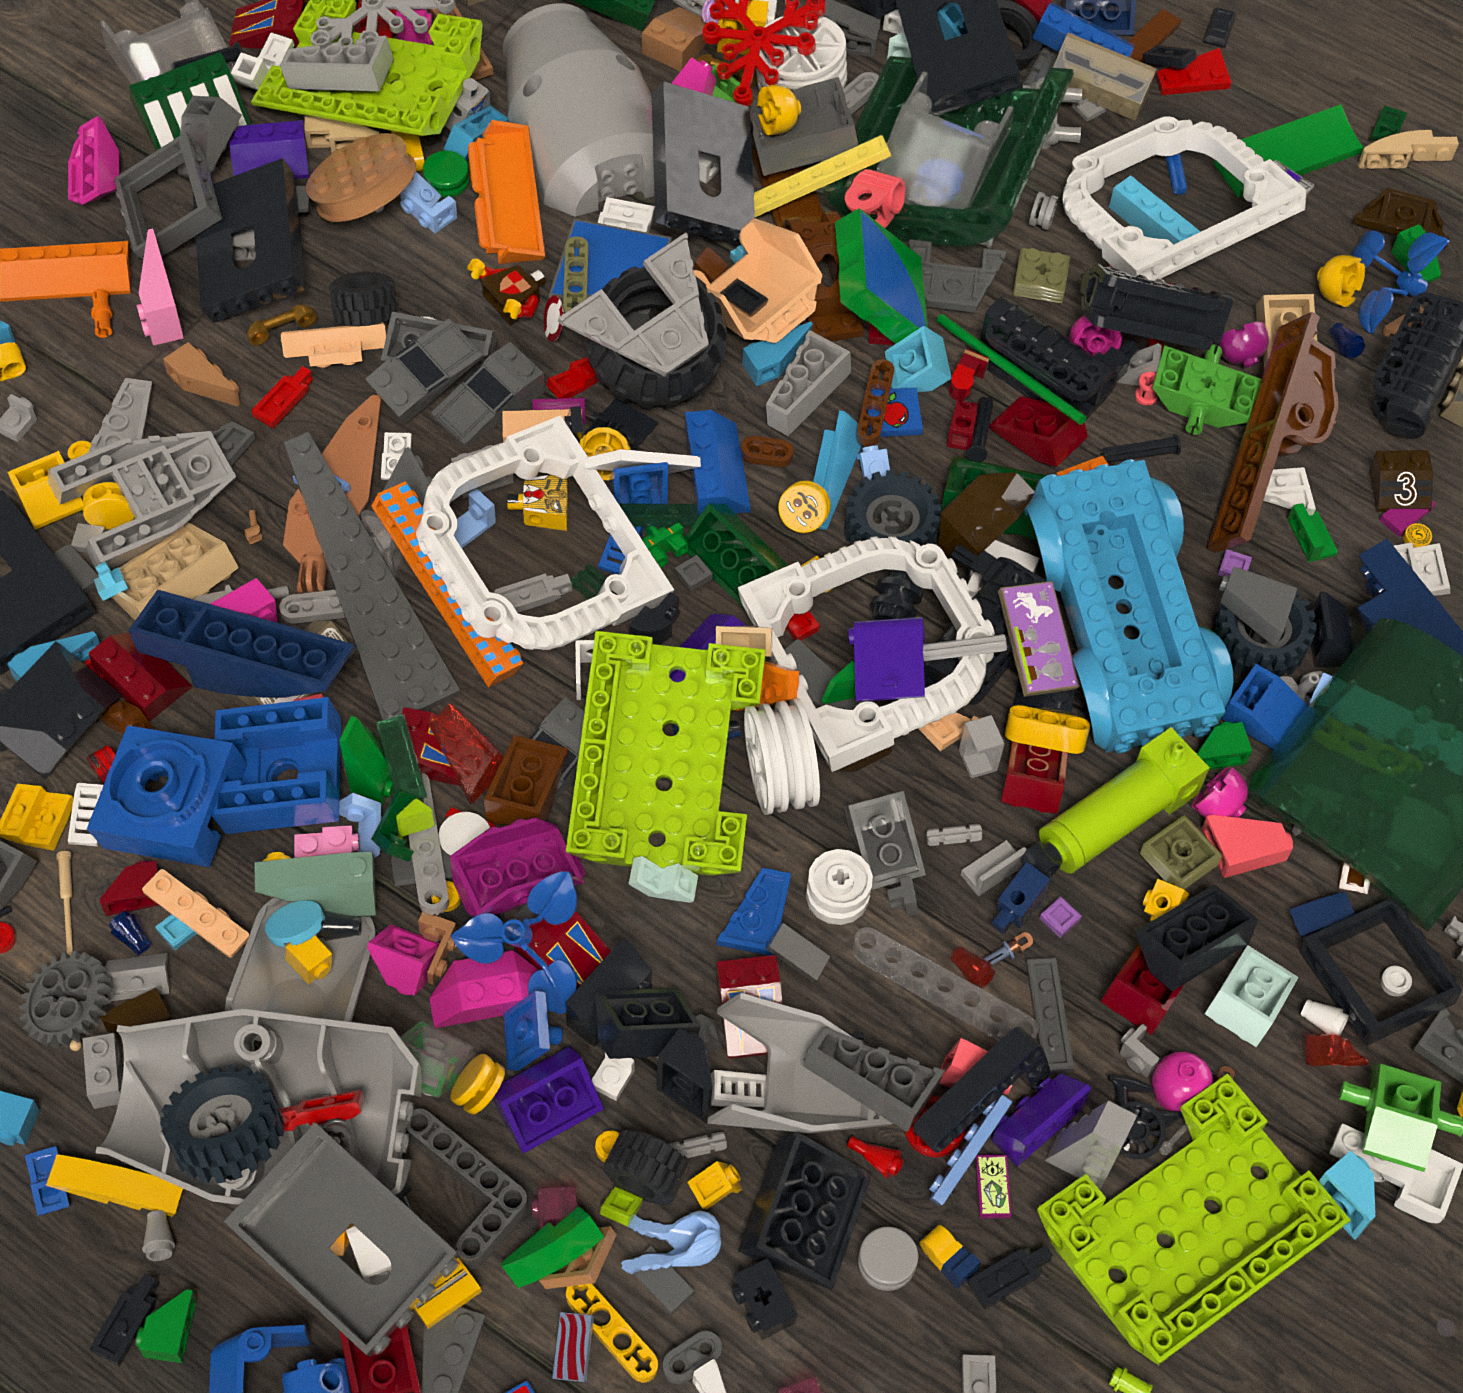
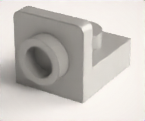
M10 394L7 398L10 407L0 418V434L19 442L37 421L33 405L29 400Z

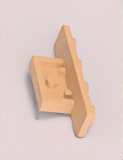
M383 322L370 326L349 325L281 333L285 358L309 356L310 366L320 368L339 363L353 365L362 361V350L384 348L386 340L385 324Z
M164 869L159 870L142 888L144 894L228 957H233L248 941L249 933L233 922L225 911L210 905L201 893L193 892Z

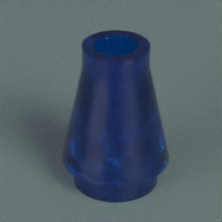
M1336 323L1331 328L1330 334L1334 337L1344 356L1356 358L1364 351L1366 345L1362 336L1345 327L1342 323Z
M124 911L114 917L109 923L111 935L134 951L137 956L150 948L151 943L146 938L134 914L130 915L128 911Z

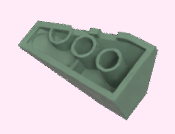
M355 852L255 862V892L288 902L311 900L318 903L323 911L351 917L376 916L374 856L372 852Z

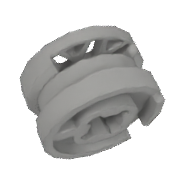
M1039 191L1031 212L1029 225H1040L1042 229L1049 230L1057 207L1056 201H1058V197L1054 195L1048 197L1046 193Z

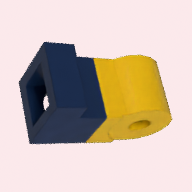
M936 1226L920 1241V1246L924 1253L957 1290L978 1271L981 1261L973 1253L970 1254L943 1226Z

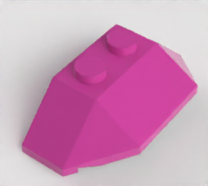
M99 116L79 127L77 133L79 137L73 145L68 161V200L81 205L99 200L117 190L114 178L119 175V150Z
M513 950L504 952L499 960L490 964L478 963L470 958L453 961L429 998L434 1029L503 1016V1013L529 995V980L539 970Z

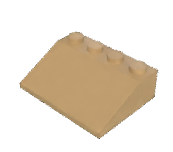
M187 522L176 533L121 566L120 570L124 575L128 589L111 598L136 620L157 589L193 599L196 596L207 594L212 587L220 581L228 579L231 573L239 567L225 542Z

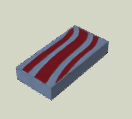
M560 1312L552 1379L587 1382L594 1316Z

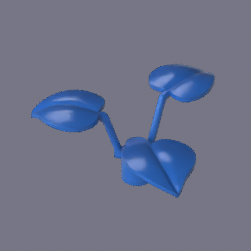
M1370 231L1363 235L1360 243L1354 248L1352 256L1361 258L1362 260L1359 262L1364 264L1365 268L1375 259L1398 275L1397 284L1400 288L1382 287L1379 292L1373 290L1367 294L1359 308V320L1366 331L1373 334L1376 326L1388 313L1394 299L1392 293L1402 294L1403 296L1409 294L1415 297L1426 291L1428 283L1421 278L1422 275L1418 272L1423 270L1450 242L1447 238L1434 233H1424L1419 236L1408 252L1410 260L1407 262V266L1410 271L1400 272L1377 255L1385 244L1383 235L1377 231Z
M567 871L558 872L546 877L531 890L527 906L531 912L538 914L536 918H526L523 923L518 920H509L504 924L496 915L484 913L473 917L451 935L454 943L463 954L482 964H490L499 960L504 953L503 943L507 942L515 947L522 948L543 969L536 971L531 976L528 984L529 995L534 991L546 992L547 1010L558 1014L566 1013L565 1002L577 990L576 975L570 965L561 960L554 961L547 966L528 944L532 940L530 925L541 922L543 918L552 925H559L568 921L573 916L577 907V894L572 875Z

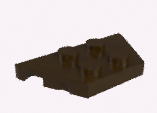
M1386 188L1380 193L1378 198L1373 199L1362 213L1358 212L1353 224L1398 235L1399 232L1420 224L1426 233H1434L1449 240V236H1445L1442 227L1444 223L1438 214L1435 200Z

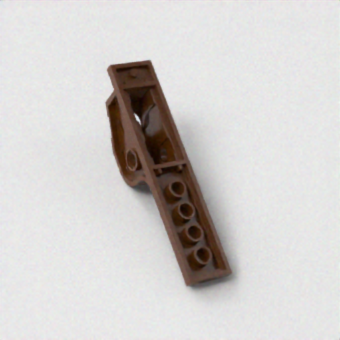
M757 149L752 150V159L762 189L808 169L807 165L763 176ZM816 190L770 210L775 226L799 234L816 265L823 259L824 255L827 256L833 285L825 287L822 282L817 285L814 300L817 302L815 311L805 319L806 323L810 321L813 323L812 332L831 342L863 336L864 329L859 316L843 305L840 300V265L835 222L840 219L837 211L823 213Z
M1314 312L1303 315L1278 328L1207 546L1214 553L1251 540L1277 456H1288L1299 451L1303 446H1313L1325 441L1336 424L1339 405L1338 392H1335V353L1313 339L1317 333V325L1320 318Z

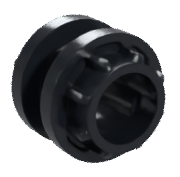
M890 571L889 574H885L884 577L880 578L877 582L876 590L881 595L872 597L870 603L874 619L916 618L918 611L913 605L920 604L924 593L921 587L917 586L910 579L909 575L902 571Z

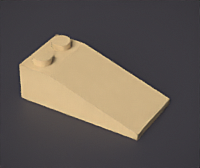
M1314 294L1263 295L1256 304L1257 322H1264L1269 335V346L1262 356L1264 369L1266 368L1278 328L1310 312L1315 313Z

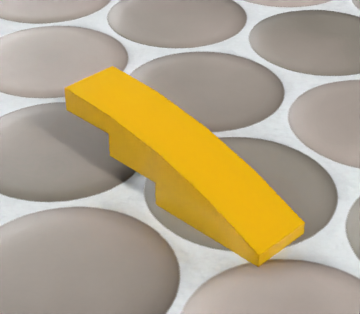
M58 1154L55 1157L46 1186L107 1204L110 1201L136 1210H141V1208L151 1211L161 1210L171 1217L176 1213L183 1188L151 1174Z

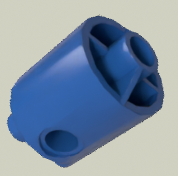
M343 1358L330 1360L326 1364H317V1360L314 1359L297 1363V1370L282 1375L284 1393H351L346 1361Z

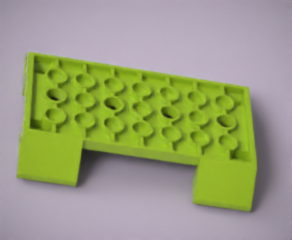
M309 0L293 28L300 42L297 48L312 46L311 35L318 30L316 21L320 17L347 18L356 11L355 0ZM438 14L429 30L434 45L387 38L394 60L380 91L290 89L287 86L281 67L272 65L251 103L260 107L420 136L440 134L463 91V82L470 78L480 60L482 21ZM354 25L352 39L353 43L356 44V40L359 39L361 33L354 32ZM341 35L334 41H332V43L338 42L341 38Z
M595 632L566 853L595 863L632 867L634 858L643 856L660 868L679 863L682 865V868L688 869L695 874L709 876L741 872L747 814L719 811L730 712L731 710L760 705L766 649L709 643L708 650L654 645L652 637ZM674 670H682L686 677L681 682H674L670 679L669 675ZM673 723L678 726L679 732L675 736H667L663 733L664 726ZM661 778H668L672 782V787L668 791H660L656 787V782ZM654 833H660L664 835L666 841L662 846L654 847L649 843L650 836Z
M1226 1074L1181 1106L1180 1109L1193 1142L1105 1205L1103 1204L1106 1197L1090 1177L1085 1174L1037 1208L1051 1244L1130 1346L1157 1365L1161 1364L1351 1221L1314 1175L1308 1171L1301 1176L1266 1135L1263 1128L1268 1121L1229 1074ZM1259 1166L1263 1168L1266 1172V1178L1259 1180L1253 1177L1251 1167ZM1214 1200L1217 1202L1220 1212L1216 1214L1209 1213L1204 1207V1201ZM1159 1234L1168 1235L1173 1241V1246L1171 1248L1161 1247L1157 1242V1236ZM1109 1270H1121L1125 1275V1281L1123 1283H1114L1109 1278Z

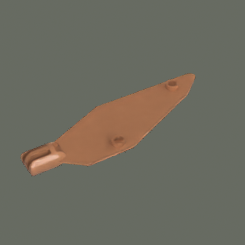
M378 395L370 396L345 419L322 453L332 473L350 484L351 491L344 493L358 516L368 503L381 407V398ZM298 488L289 501L283 546L300 564L297 592L305 593L306 587L309 593L317 592V587L319 591H324L327 566L304 499Z

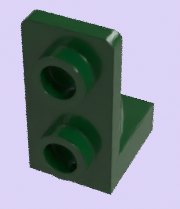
M398 789L371 840L385 853L409 862L414 851L405 844L407 839L399 835L396 816L416 798L421 802L423 800L419 796Z

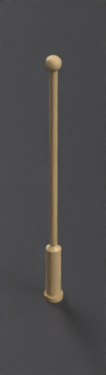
M60 851L56 854L59 865L60 897L64 899L67 954L71 956L73 952L70 898L73 896L70 862L72 854L69 851ZM71 1040L69 1044L70 1049L73 1051L80 1050L82 1042L77 1043Z

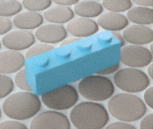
M1129 176L1113 188L1109 208L1131 226L1140 228L1143 236L1168 239L1174 245L1200 232L1132 176Z

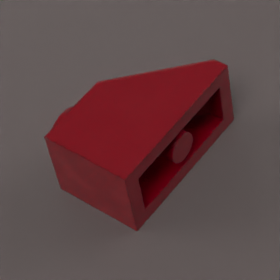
M139 861L134 865L124 868L100 898V904L106 916L160 906L144 894L142 890L159 871L156 861Z

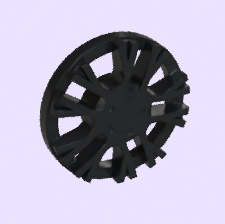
M1140 1101L1122 1104L1120 1107L1124 1109L1129 1108V1111L1136 1114V1107H1141L1140 1117H1136L1126 1138L1129 1142L1121 1148L1119 1154L1135 1160L1145 1159L1154 1155L1162 1147L1166 1135L1165 1124L1160 1113L1151 1105ZM1147 1111L1156 1118L1151 1123H1147L1144 1120ZM1159 1125L1160 1130L1150 1131L1149 1127ZM1149 1135L1159 1138L1156 1146L1148 1141L1147 1137ZM1141 1142H1144L1149 1152H1144L1140 1144ZM1132 1143L1137 1146V1154L1128 1152Z

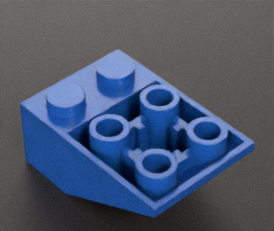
M1255 664L1234 694L1222 718L1226 722H1243L1246 734L1296 762L1322 723V720L1280 677L1258 664Z

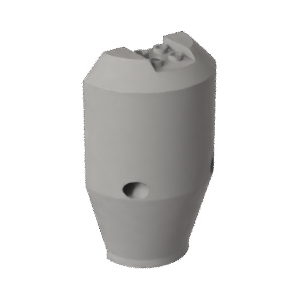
M561 3L549 4L523 15L509 29L503 43V53L506 58L508 122L528 125L536 188L543 204L572 216H579L598 211V202L606 201L607 197L614 199L641 191L645 198L655 196L652 94L638 66L591 22L589 16L582 9L576 6Z
M250 1009L231 1010L131 1027L117 1025L116 1032L122 1038L124 1049L122 1087L112 1127L105 1141L96 1147V1153L110 1155L210 1201L239 1205L311 1126L303 1124L298 1125V1127L296 1126L294 1131H284L283 1136H278L280 1140L278 1149L270 1148L269 1151L272 1157L267 1162L260 1159L257 1162L259 1168L251 1173L247 1168L241 1172L243 1177L234 1180L233 1176L229 1175L226 1176L225 1183H217L214 1177H211L209 1183H202L198 1176L193 1180L187 1176L185 1171L182 1172L179 1169L161 1131L163 1129L160 1125V1118L164 1117L162 1113L164 1104L172 1105L169 1096L173 1091L181 1093L180 1085L186 1080L193 1083L196 1081V1074L203 1071L205 1076L212 1074L211 1068L220 1066L222 1071H226L228 1065H236L239 1072L246 1066L252 1069L253 1074L258 1071L263 1075L264 1080H267L279 1108L299 1105L300 1101L361 1090L365 1100L361 1114L352 1119L344 1120L351 1128L350 1141L345 1150L395 1196L402 1191L412 1161L401 1159L402 1153L407 1151L409 1134H406L407 1121H411L413 1114V1102H410V1097H421L422 1074L420 1064L392 1027ZM259 1035L262 1039V1045L259 1050L255 1051L254 1039ZM327 1120V1121H326L325 1123H323V1124H320L319 1126L323 1129L324 1125H325L329 1120ZM331 1131L330 1136L332 1138L338 1137L339 1139H341L342 1132L340 1131L339 1133H334L333 1131Z

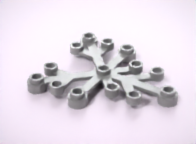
M362 0V7L347 18L320 17L316 21L318 30L311 35L312 46L319 45L320 49L332 45V41L340 35L341 38L338 42H342L343 46L346 43H349L348 45L354 44L352 39L353 26L366 16V30L360 34L359 39L366 38L367 42L378 41L379 35L376 32L378 15L389 23L391 32H402L404 30L403 19L395 16L388 9H396L413 23L414 30L417 33H424L428 30L427 19L419 16L412 9H438L443 14H449L454 10L456 3L455 0Z

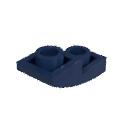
M1346 892L1320 898L1289 909L1301 938L1355 915Z

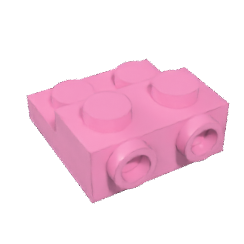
M352 826L322 827V833L294 835V858L354 853V851H359L360 849L359 834L353 833Z

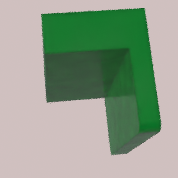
M1303 503L1293 505L1287 521L1308 563L1336 556L1338 550L1318 511H1315L1313 515H1309Z

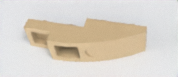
M1416 130L1394 134L1365 147L1359 160L1358 168L1398 169L1406 168L1409 161H1452L1458 147L1457 137H1433L1432 130Z

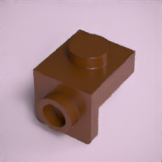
M123 700L113 704L108 709V712L101 717V720L107 727L120 732L122 735H124L127 725L152 729V725L139 707Z

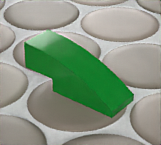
M578 1206L555 1227L547 1223L500 1265L515 1286L520 1288L568 1265L605 1237L590 1215Z

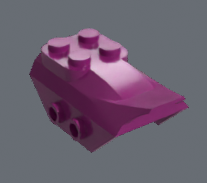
M538 818L526 821L520 819L505 827L489 828L450 856L454 886L466 911L473 917L484 913L496 915L527 903L529 894L535 885L552 874L567 871L572 875L574 886L585 883L583 877L586 875V872L577 856L566 853L567 843L564 841L557 825Z

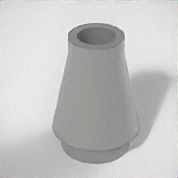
M156 1210L147 1214V1226L142 1250L146 1253L147 1259L151 1261L166 1260L172 1256L175 1244L167 1222L166 1212Z

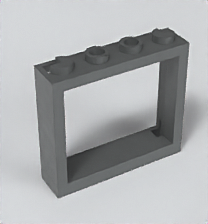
M186 132L114 178L117 188L116 195L120 199L122 207L120 211L126 222L125 230L132 244L130 248L137 258L144 260L148 232L137 192L185 162L198 208L155 234L161 257L222 219L201 144Z

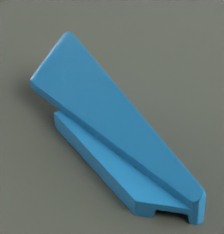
M839 410L835 431L824 430L813 481L826 490L831 502L829 516L818 528L826 530L829 526L857 458L856 455L862 446L857 441L859 423L845 411Z

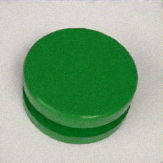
M447 150L438 151L431 154L423 164L424 180L441 195V198L458 196L467 189L470 180L469 167L466 159L459 153Z

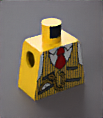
M546 475L525 479L524 494H508V510H523L524 524L567 530V478L562 479L555 475Z

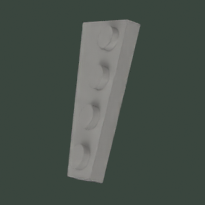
M125 378L112 402L108 415L106 414L102 421L100 431L91 442V448L88 453L124 438H130L131 440L143 439L152 392V381Z

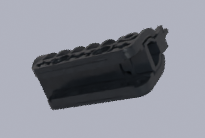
M1094 264L1091 269H1085V273L1081 274L1082 283L1079 290L1084 294L1081 302L1082 312L1096 326L1204 350H1210L1212 344L1219 345L1233 305V299L1230 294L1217 291L1207 293L1198 287L1185 288L1180 283L1170 285L1162 279L1148 280L1144 275L1134 277L1130 276L1126 271L1113 267H1103L1101 264Z
M1426 292L1414 297L1373 378V389L1377 393L1373 402V415L1377 419L1386 421V431L1407 439H1415L1424 435L1463 356V302ZM1428 302L1429 305L1425 306L1423 314L1420 313V305ZM1386 398L1389 399L1387 408L1385 409V411H1381L1380 407L1383 408L1386 403Z
M1006 296L998 298L986 311L980 340L986 343L988 347L1072 407L1082 411L1086 416V420L1108 398L1115 388L1116 382L1127 373L1131 358L1139 351L1135 341L1129 342L1127 340L1118 350L1111 347L1104 355L1099 351L1093 355ZM989 360L987 371L1027 398L1047 402Z
M959 544L954 548L950 557L969 569L967 575L969 580L974 572L981 575L979 590L971 599L978 601L982 610L981 615L984 620L988 619L991 622L995 635H1005L1007 643L1006 651H1002L999 656V652H994L991 661L986 663V674L980 690L968 703L969 705H975L985 698L1015 660L998 590L1003 587L1047 581L1012 559L1006 557H998L996 559V557L985 550L977 556ZM953 623L947 627L935 643L956 640L958 631ZM959 658L924 661L925 688L938 683L953 673L959 664Z

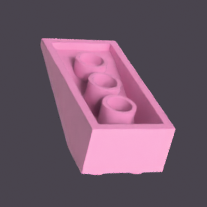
M149 229L139 288L141 304L137 305L140 320L146 319L141 321L145 337L151 336L154 346L183 339V334L154 230Z

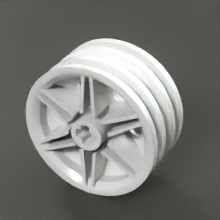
M783 16L780 17V18H777V19H775V20H773V21H771V22L768 23L765 27H767V26L773 24L774 22L780 20L781 18H783ZM818 17V27L815 30L788 26L775 33L798 37L801 33H810L816 41L814 53L801 55L798 53L796 46L772 44L775 49H780L784 53V63L780 66H774L770 63V58L766 53L760 50V57L770 68L776 69L779 73V82L775 85L795 90L809 84L839 77L842 88L845 87L847 81L845 35L836 23L826 17ZM756 68L757 85L760 90L762 87L769 85L765 83L764 76Z
M799 698L791 699L789 705L784 700L778 701L774 712L767 703L761 704L758 711L754 706L746 707L744 712V730L747 755L755 793L764 815L772 814L774 808L779 813L787 811L789 801L795 809L804 808L805 802L809 807L817 806L820 798L818 762L810 723Z

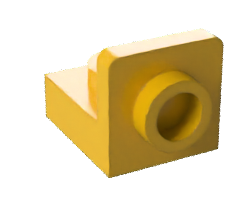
M718 1161L688 1181L702 1209L710 1208L731 1192L739 1193L742 1191V1187L738 1182L741 1178L735 1167Z

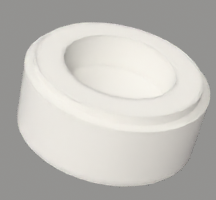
M1391 966L1383 972L1380 984L1387 994L1399 997L1408 992L1412 985V978L1406 969L1400 966Z

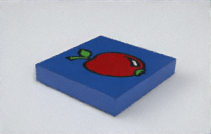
M917 388L891 389L880 437L922 435L923 427ZM874 389L871 391V393L875 396H882L885 394L884 391L881 389ZM870 409L867 411V414L876 417L880 415V412ZM869 426L870 436L873 426Z

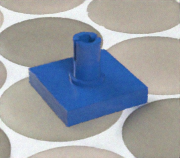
M534 991L503 1013L507 1070L519 1071L550 1050V1044L556 1046L562 1040L561 1027L548 1025L546 992Z

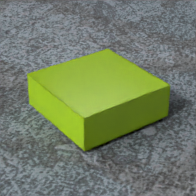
M615 1186L601 1206L600 1215L628 1227L642 1206L643 1198Z

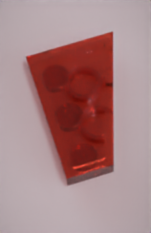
M450 703L429 723V726L469 803L472 804L491 785L504 757Z

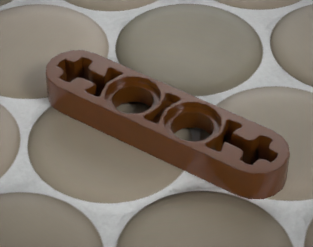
M886 359L876 360L870 370L857 429V441L865 447L878 444L882 432L894 376V365ZM880 370L885 371L883 380L879 379ZM873 389H881L885 394L875 396L871 391ZM870 409H875L880 412V415L872 417L866 412ZM868 425L873 426L871 436L866 435Z

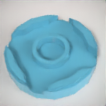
M301 900L278 909L269 917L265 924V932L271 944L278 947H285L284 943L291 942L292 946L298 945L311 939L322 928L321 922L322 920L325 921V916L319 904L314 901Z

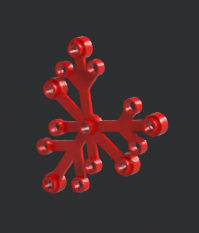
M714 0L715 3L709 8L711 18L715 20H738L746 31L721 28L716 22H708L702 29L704 41L707 44L713 45L719 43L722 38L743 40L736 45L728 43L723 46V57L729 61L734 60L738 54L750 48L748 54L731 64L720 63L717 66V75L722 80L729 79L733 73L745 67L741 84L733 92L735 103L745 106L752 104L753 94L750 86L755 68L764 76L766 84L775 85L779 82L778 71L770 68L759 55L760 50L766 53L770 58V63L774 66H780L784 63V53L780 49H775L772 44L796 46L798 53L801 55H810L815 52V38L808 32L801 33L799 37L775 33L788 26L815 30L818 27V17L826 12L825 0H807L806 5L797 10L796 8L799 6L800 0H785L786 8L783 18L767 27H757L747 16L748 6L752 0H739V4L735 0Z

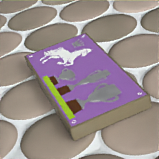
M1053 581L1000 588L998 594L1024 697L1077 689L1079 683Z

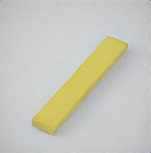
M883 135L754 192L755 217L890 157L891 154Z

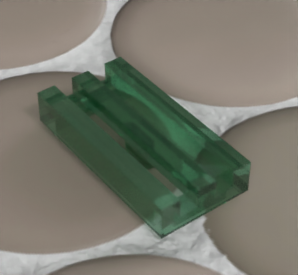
M587 564L584 571L580 570L577 573V577L573 576L570 578L572 587L587 600L596 595L581 582L584 581L598 594L601 586L607 579L591 564Z

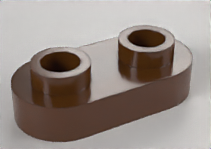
M749 436L741 444L742 458L749 463L785 467L793 460V446L785 440Z

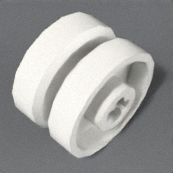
M840 849L825 852L815 859L809 869L806 900L809 909L817 918L829 924L843 925L854 922L863 915L869 904L873 878L866 861L849 850Z

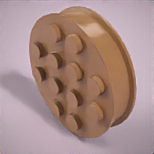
M383 133L361 137L341 149L335 150L314 170L308 179L306 193L312 201L317 203V211L321 218L327 221L343 222L365 216L374 211L378 213L384 209V205L397 197L411 182L416 172V162L411 155L406 153L404 140L396 134Z

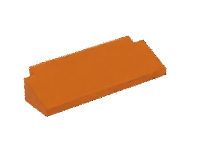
M491 120L482 133L483 138H477L475 142H471L468 145L472 188L475 192L479 193V198L474 202L479 245L486 249V254L497 253L498 264L543 260L545 251L528 125Z

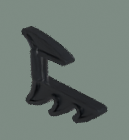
M1110 1075L1108 1078L1116 1088V1105L1118 1106L1128 1102V1092L1151 1093L1154 1090L1152 1086L1129 1077ZM1136 1109L1137 1117H1140L1141 1109ZM1157 1110L1163 1118L1165 1128L1172 1126L1183 1116L1182 1112ZM1147 1111L1144 1120L1147 1123H1151L1156 1118Z

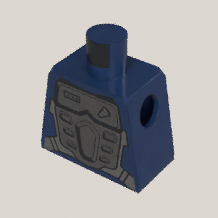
M1026 862L999 897L997 902L998 914L991 924L1002 933H1006L1012 924L1021 928L1048 897L1050 879Z

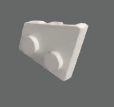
M1305 468L1275 469L1272 471L1263 501L1288 509H1292L1293 505L1303 503L1308 514L1313 515L1316 508Z

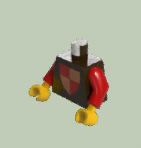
M474 258L470 261L467 269L472 271L471 276L473 279L481 278L482 296L510 326L521 318H531L534 315L540 302L538 287L546 283L541 271L537 270L527 275L517 265L510 268L492 269L486 267L479 259Z

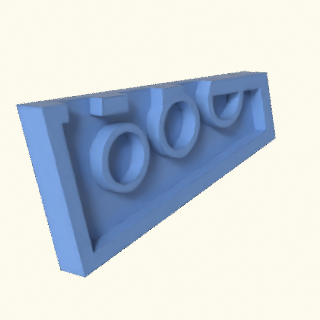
M1000 1095L982 1112L983 1116L978 1124H972L964 1136L967 1141L961 1150L956 1148L946 1164L950 1167L944 1176L939 1174L929 1188L933 1192L929 1197L931 1201L938 1206L944 1204L1011 1105V1100L1004 1095Z

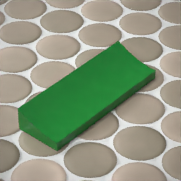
M1342 104L1241 139L1246 144V147H1250L1255 154L1261 156L1264 162L1269 159L1273 162L1277 160L1300 176L1359 155L1363 150L1362 144L1347 120ZM1215 160L1214 166L1237 197H1242L1244 184Z

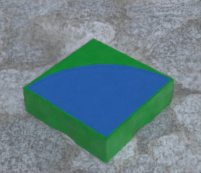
M860 208L836 221L841 303L863 320L873 324L895 344L922 326L928 328L921 257Z

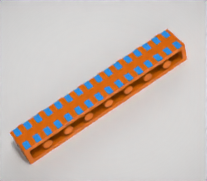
M405 481L378 493L371 505L488 688L515 675L523 665L519 651L513 648L511 643L508 644L497 636L485 638L476 633L472 625L463 618L461 608L456 600L450 597L443 579L435 573L433 563L428 555L421 551L416 537V530L423 516V507L419 503L415 491L410 489ZM486 617L488 620L494 621L492 618Z

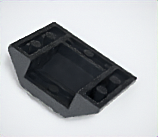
M55 641L0 699V743L46 779L65 759L66 752L100 715L103 717L108 712V709L122 695Z

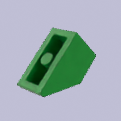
M1420 224L1399 232L1391 251L1407 272L1410 271L1407 266V262L1410 260L1408 257L1409 249L1419 236L1426 233ZM1437 256L1423 270L1418 272L1427 283L1441 277Z
M1224 722L1215 726L1197 753L1210 767L1209 770L1247 764L1252 748L1243 722Z
M193 1290L183 1291L146 1318L145 1326L139 1328L136 1339V1346L139 1347V1351L144 1358L183 1363L198 1300Z

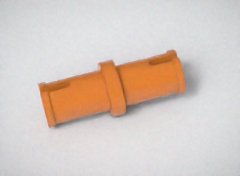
M96 289V292L93 291L91 294L93 299L91 316L95 321V334L100 338H107L108 335L112 334L110 323L112 309L109 307V295L104 289Z

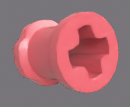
M1145 372L1140 376V387L1135 392L1138 403L1142 405H1153L1156 403L1158 395L1152 388L1156 373Z

